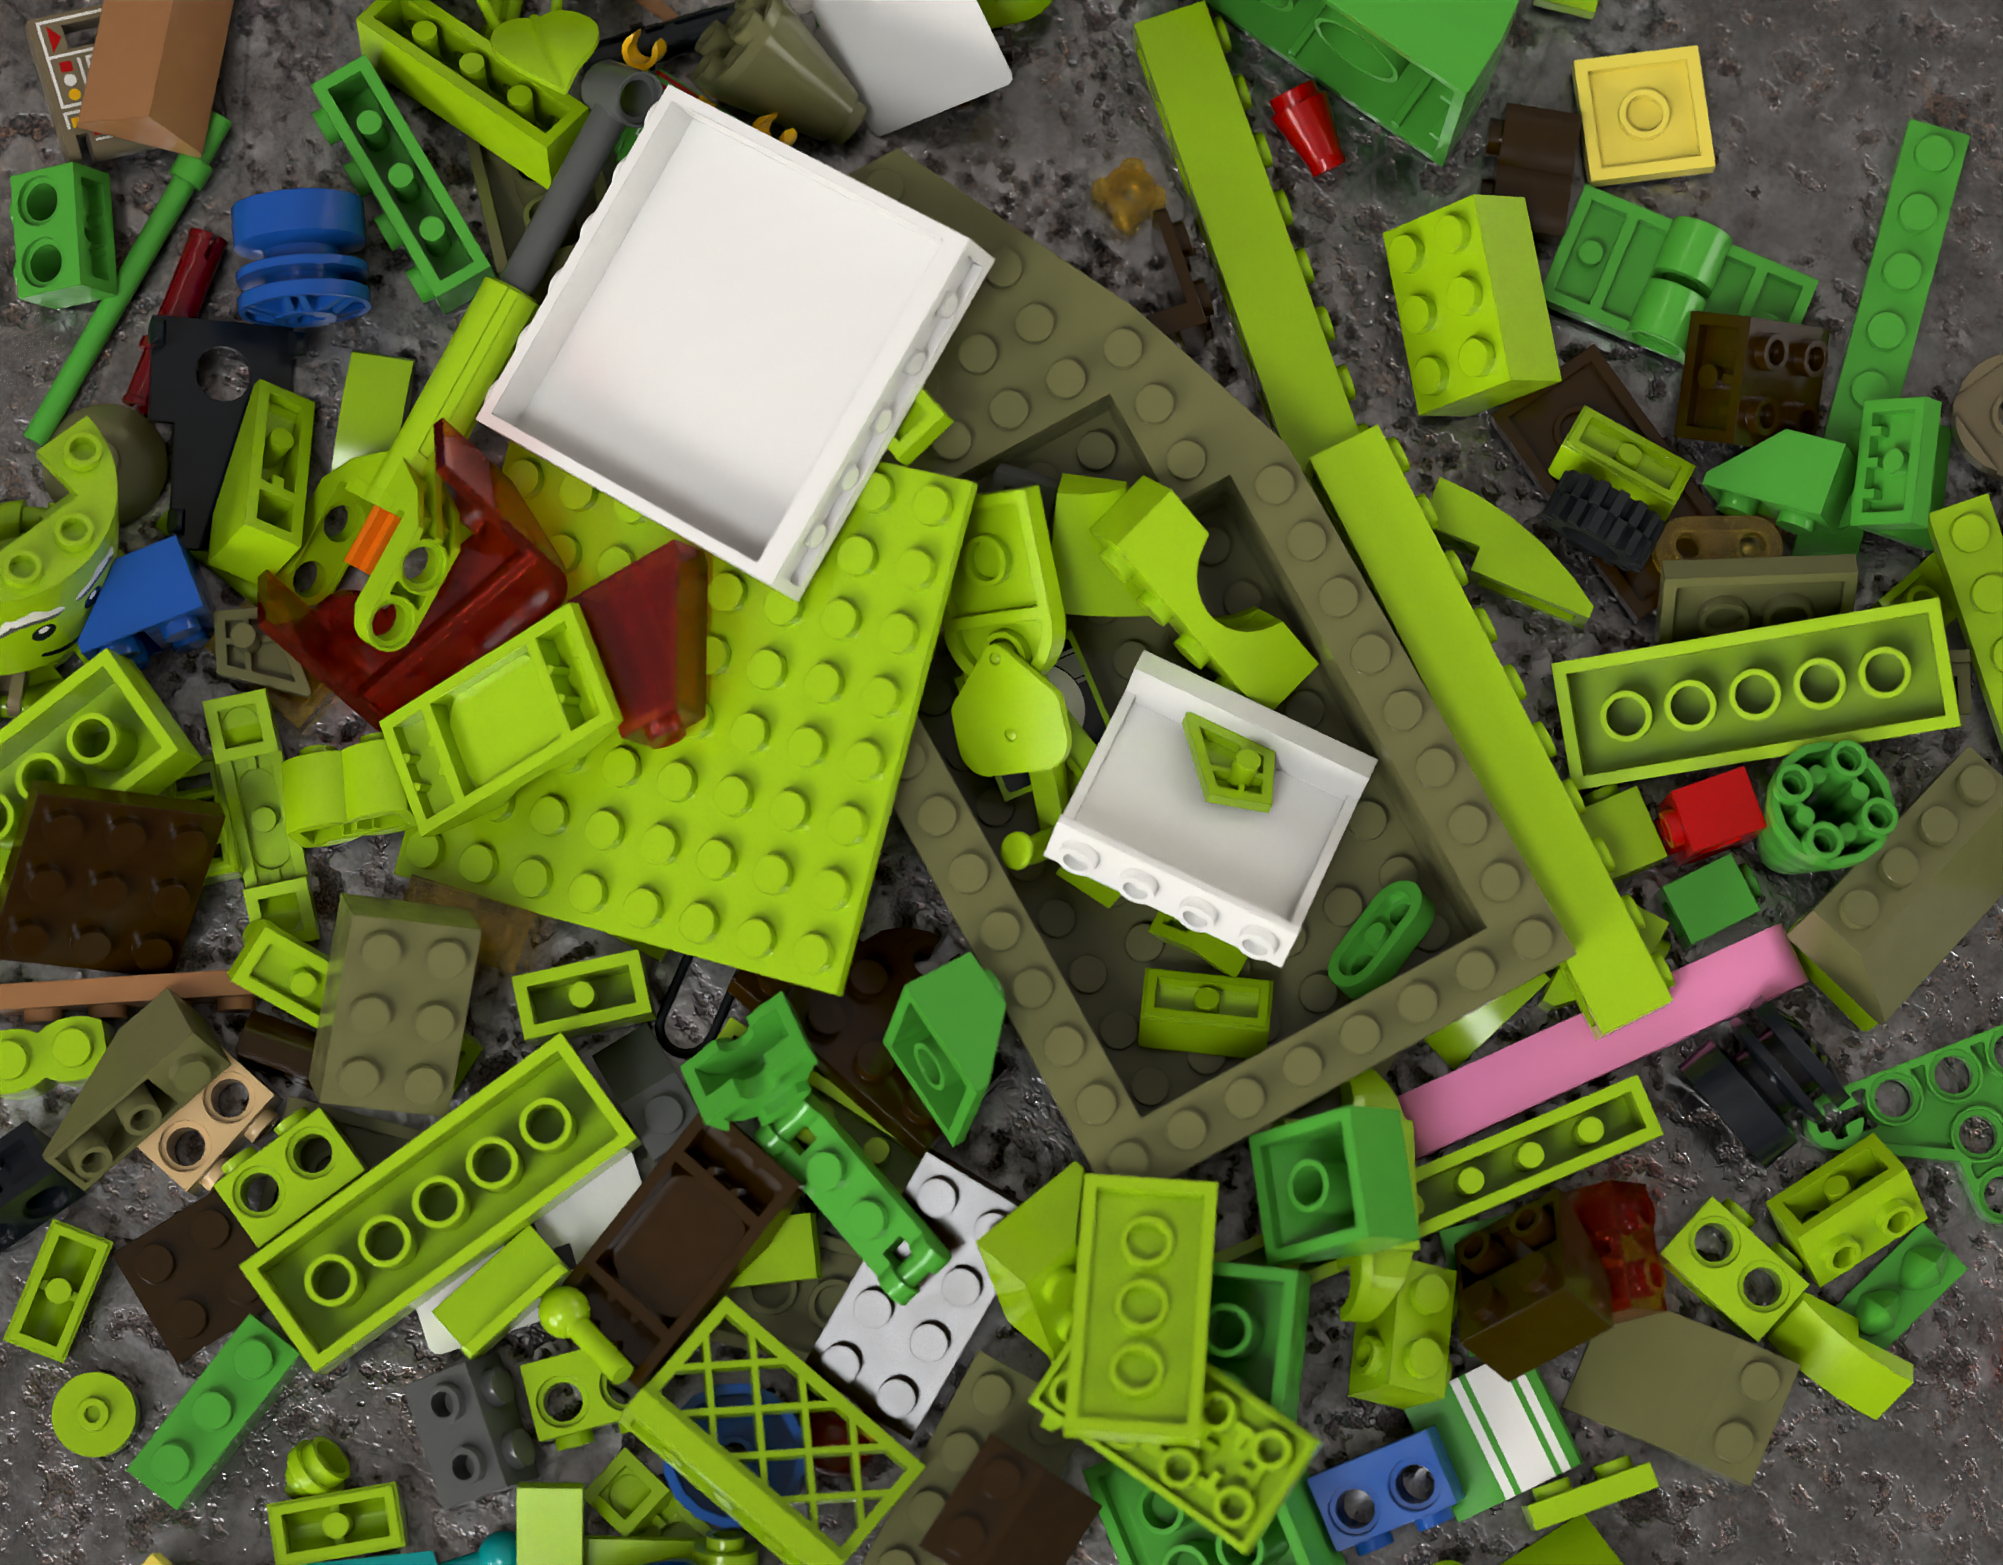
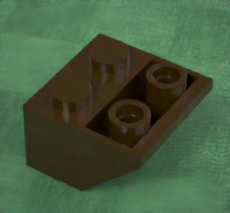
M1559 1188L1522 1206L1513 1213L1454 1244L1460 1343L1507 1382L1524 1375L1614 1327L1610 1277L1567 1195Z

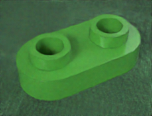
M1397 881L1383 888L1373 898L1333 951L1328 963V975L1331 981L1346 996L1354 1000L1391 981L1422 938L1428 933L1435 917L1433 901L1411 881Z

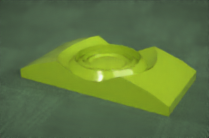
M569 602L380 720L379 724L421 837H433L505 805L523 785L543 773L584 757L606 739L624 719L579 603Z

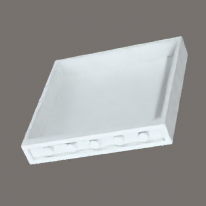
M668 84L660 100L649 109L645 117L644 127L627 157L623 158L616 166L612 176V183L596 211L585 220L581 228L580 238L566 263L551 279L548 294L532 322L520 333L513 355L499 379L489 388L484 405L476 420L508 440L799 602L995 259L970 238Z

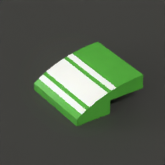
M1483 1364L1450 1380L1445 1389L1444 1399L1404 1409L1414 1432L1434 1424L1437 1427L1466 1496L1460 1502L1451 1506L1458 1523L1584 1462L1538 1367L1507 1382L1488 1365Z

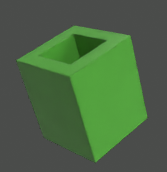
M1730 853L1661 887L1654 895L1668 922H1670L1669 924L1683 951H1686L1756 915L1760 911L1756 900L1762 897V892L1749 866L1746 863L1737 866Z

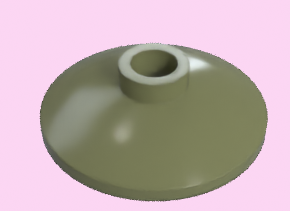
M96 404L82 408L69 415L58 425L49 442L85 416L92 420L106 440L116 467L119 527L130 524L150 511L165 489L169 475V457L165 442L157 428L151 422H148L145 416L131 408L117 404ZM42 464L45 487L53 502L56 503L70 492Z

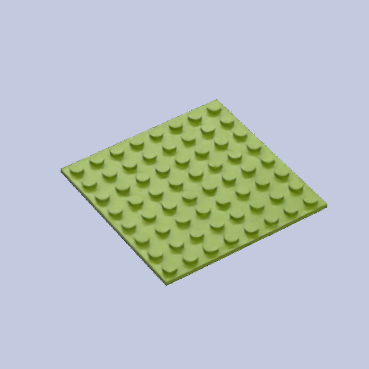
M509 441L446 679L569 602L579 603L624 721L587 755L543 773L523 785L505 805L433 837H421L418 827L405 830L393 874L842 996L978 484L879 461L799 602H796L516 443Z

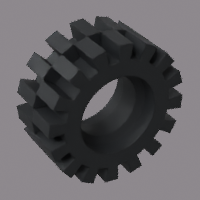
M1576 470L1564 471L1539 516L1545 526L1552 528L1551 532L1559 537L1566 538V542L1571 546L1580 547L1586 551L1585 554L1593 558H1601L1605 564L1612 567L1617 565L1621 570L1627 572L1631 570L1634 573L1642 571L1666 528L1665 521L1660 519L1661 516L1655 511L1648 510L1649 506L1642 501L1630 498L1631 494L1622 489L1618 491L1607 481L1601 479L1599 482L1592 475L1584 472L1580 474Z

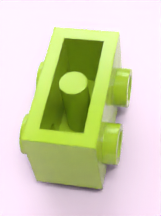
M1874 1133L1765 1202L1786 1249L1803 1264V1270L1819 1288L1844 1272L1849 1271L1864 1259L1928 1219L1907 1168Z
M1411 1260L1407 1277L1389 1306L1371 1322H1355L1348 1396L1403 1410L1445 1398V1389L1452 1373V1363L1449 1358L1451 1326L1458 1310V1300L1455 1295L1457 1271Z

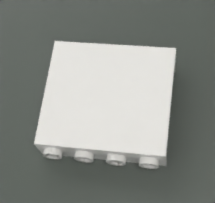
M1143 650L1126 690L1063 815L1061 814L1057 821L1044 856L1058 862L1070 873L1092 878L1119 891L1122 896L1132 902L1147 904L1178 919L1191 930L1206 932L1238 947L1245 955L1253 959L1265 960L1282 968L1378 759ZM1187 712H1192L1275 751L1273 801L1269 813L1205 802L1182 726V721Z

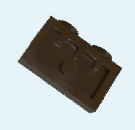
M1691 311L1674 437L1754 447L1785 429L1815 436L1819 427L1818 412L1824 371L1828 363V329L1751 316Z

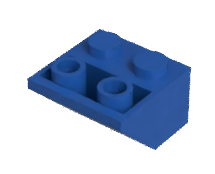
M176 535L114 560L77 641L81 653L89 661L105 648L117 652L120 656L124 655L132 659L141 671L151 665L149 657L171 648L174 649L176 654L185 653L200 648L211 641L209 633L214 632L213 611L216 609L197 560Z

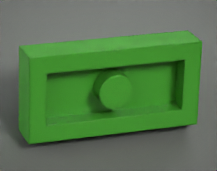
M1922 1222L1905 1235L1834 1307L1859 1319L1860 1338L1886 1350L1968 1268Z

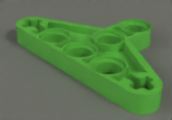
M2003 1024L1843 1086L1851 1098L1839 1108L1824 1094L1812 1101L1823 1116H1825L1823 1106L1830 1104L1831 1109L1835 1113H1840L1859 1105L1851 1096V1093L1860 1091L1863 1111L1868 1119L1876 1124L1875 1128L1864 1131L1865 1121L1864 1117H1861L1842 1126L1841 1133L1843 1138L1836 1140L1835 1135L1831 1131L1821 1133L1815 1123L1803 1116L1802 1127L1804 1135L1819 1150L1842 1153L1874 1133L1899 1159L1952 1163L1955 1165L1969 1202L1977 1216L1989 1224L2003 1225V1214L1991 1210L1986 1204L1984 1197L1985 1187L1989 1181L1997 1177L2003 1178V1067L1999 1065L1994 1055L1995 1043L2003 1036ZM1951 1057L1965 1064L1969 1072V1082L1964 1091L1951 1094L1943 1091L1938 1086L1934 1073L1940 1060ZM1892 1080L1899 1082L1909 1092V1108L1903 1115L1898 1117L1887 1116L1877 1107L1875 1101L1876 1090L1884 1081ZM1968 1118H1982L1992 1127L1994 1140L1987 1152L1982 1154L1971 1153L1962 1145L1959 1136L1960 1127Z

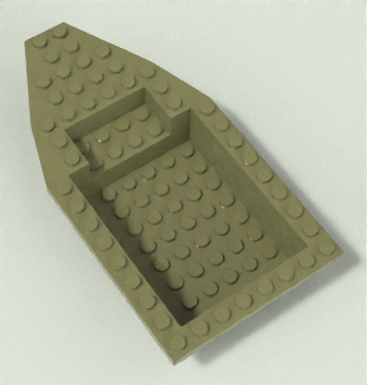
M896 148L847 174V176L970 238L995 259L923 385L954 423L907 467L978 484L975 494L990 492L995 469L1001 462L1061 481L1062 474L1066 473L1127 481L1129 488H1131L1144 475L1172 489L1209 533L1200 554L1197 568L1199 595L1209 614L1212 616L1231 615L1255 606L1283 621L1319 663L1274 711L1378 759L1282 968L1265 960H1256L1248 956L1237 976L1274 981L1267 1049L1249 1059L1141 1047L1138 1045V1033L1145 967L1223 976L1229 975L1222 973L1198 955L1167 944L1148 932L1159 910L1147 904L1132 902L1121 895L1108 909L1055 874L1060 864L1051 859L1028 865L1021 870H1012L1005 866L1001 859L1000 849L1004 838L1009 833L1019 831L1032 835L1041 831L1033 791L1005 802L994 777L982 776L973 772L961 758L951 709L959 694L952 677L962 673V669L953 659L945 642V630L942 624L940 625L892 808L982 969L986 968L992 971L999 980L1004 992V1001L1006 1002L1005 1013L1094 1174L1172 1179L1574 957L1577 954L1288 445L1135 307L900 149ZM886 449L880 459L881 462L906 467L888 449ZM1054 511V515H1053L1052 522H1051V525H1050V528H1049V532H1048V533H1049V538H1050L1051 546H1052V536H1053V526H1054L1055 511ZM1065 614L1066 629L1070 628L1075 636L1110 720L1126 690L1143 650L1212 682L1216 679L1206 666L1198 669L1179 652L1173 643L1179 637V634L1169 623L1161 626L1150 616L1106 617ZM1402 880L1414 882L1433 901L1435 906L1434 921L1428 933L1422 938L1391 981L1357 1000L1349 998L1329 978L1328 963L1333 951L1373 898L1383 888L1391 883Z

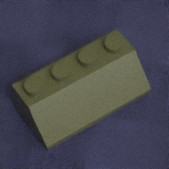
M1968 745L1898 816V823L1895 829L1888 835L1883 847L1861 864L1851 866L1786 935L1880 1026L1888 1020L2003 895V777Z

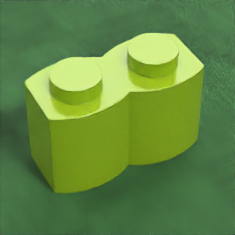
M383 732L364 735L359 739L358 744L343 750H337L336 747L331 745L308 746L300 750L299 756L281 763L286 834L303 848L332 846L349 842L362 836L391 834L417 827Z
M73 1016L52 1022L38 1033L26 1029L0 1031V1098L28 1100L52 1091L59 1084L83 1088L116 1035L115 1027L94 1017Z

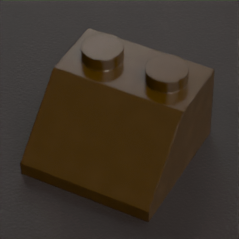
M990 1433L918 1547L946 1565H1065L1102 1505Z

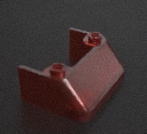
M443 417L433 425L436 473L456 490L454 502L460 513V521L473 534L461 544L459 555L416 633L407 645L397 651L385 652L365 643L358 636L354 627L355 602L361 591L351 589L336 591L311 609L267 569L258 576L257 627L373 728L382 732L379 724L380 720L549 616L563 603L568 591L566 567L513 481ZM393 603L386 609L381 607L375 614L372 621V629L375 636L385 634L394 625L396 609Z

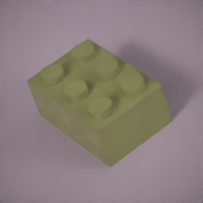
M341 893L309 1074L310 1084L319 1103L442 1117L449 1114L482 933L481 927L469 908Z

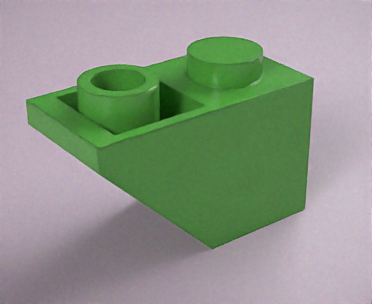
M1785 429L1706 472L1702 485L1718 504L1717 509L1730 517L1752 521L1755 514L1776 519L1777 526L1797 535L1812 536L1814 529L1835 535L1855 481L1857 459L1845 443Z

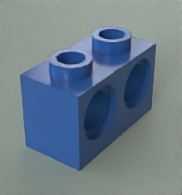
M1435 1424L1319 1471L1307 1478L1336 1551L1339 1552L1355 1546L1358 1556L1368 1554L1395 1542L1391 1530L1414 1521L1418 1532H1421L1454 1518L1455 1516L1450 1506L1457 1504L1466 1497ZM1408 1465H1421L1430 1471L1435 1483L1434 1491L1430 1498H1416L1405 1489L1403 1474ZM1359 1489L1371 1497L1375 1511L1370 1522L1359 1523L1347 1515L1344 1509V1497L1348 1490Z

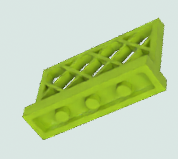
M727 1296L719 1302L644 1389L642 1388L624 1408L619 1421L786 1565H844L926 1468L922 1462ZM724 1319H727L746 1336L748 1359L711 1362L709 1336ZM701 1346L702 1362L686 1363ZM757 1346L771 1358L758 1359ZM784 1368L796 1378L798 1402L761 1404L759 1370ZM749 1370L752 1405L715 1408L712 1373ZM703 1373L706 1408L680 1410L660 1392L675 1375ZM807 1388L822 1401L808 1402ZM834 1411L842 1417L847 1425L848 1445L812 1448L809 1412ZM799 1413L802 1448L765 1451L763 1415ZM753 1416L756 1451L730 1453L718 1443L716 1419ZM707 1419L708 1433L692 1420ZM857 1431L872 1444H858ZM885 1454L905 1472L890 1489L862 1491L859 1455ZM849 1456L852 1491L816 1494L813 1458ZM803 1459L806 1495L780 1496L768 1486L767 1461ZM757 1462L758 1476L743 1463ZM880 1500L865 1518L863 1501ZM854 1503L856 1530L841 1547L819 1529L818 1504ZM807 1505L808 1519L793 1506Z

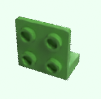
M1927 396L1864 400L1862 425L1858 435L1859 451L1855 486L1851 496L1852 512L1850 526L1923 551H1934L1927 530L1929 512L1941 509L1944 506L1952 435L1949 427L1939 424L1942 402Z

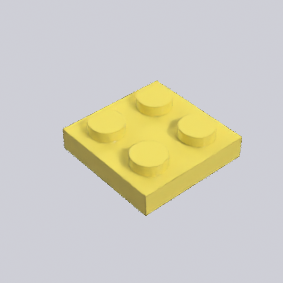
M1698 45L1573 61L1571 71L1577 113L1582 114L1580 133L1588 185L1600 187L1713 173L1716 164Z

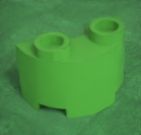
M782 991L760 1004L746 1017L749 1027L741 1037L736 1040L731 1038L715 1039L680 1066L704 1124L722 1131H729V1121H743L758 1116L761 1125H767L794 1110L809 1095L811 1087L807 1079L813 1069V1065H818L817 1058L791 1002Z

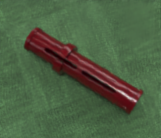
M190 228L188 232L189 237L157 315L197 319L222 254L227 249L228 242L226 240L216 237L215 241H213V233L199 228ZM142 335L138 345V349L142 354L127 392L123 395L121 401L130 408H133L135 404L138 405L136 411L148 415L150 343L148 342V335Z

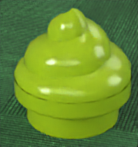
M316 1436L312 1440L300 1441L287 1455L285 1494L292 1499L342 1491L344 1480L351 1473V1467L346 1455L336 1443L324 1436Z

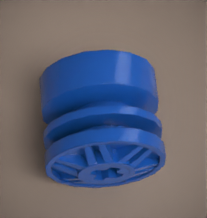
M295 188L255 194L237 201L232 206L233 248L237 255L255 260L242 266L235 273L237 285L240 289L245 290L237 298L238 314L242 320L259 325L314 327L351 320L366 314L372 308L371 291L367 285L363 284L370 277L369 266L364 260L347 256L361 250L367 244L364 202L360 196L348 191L328 188Z

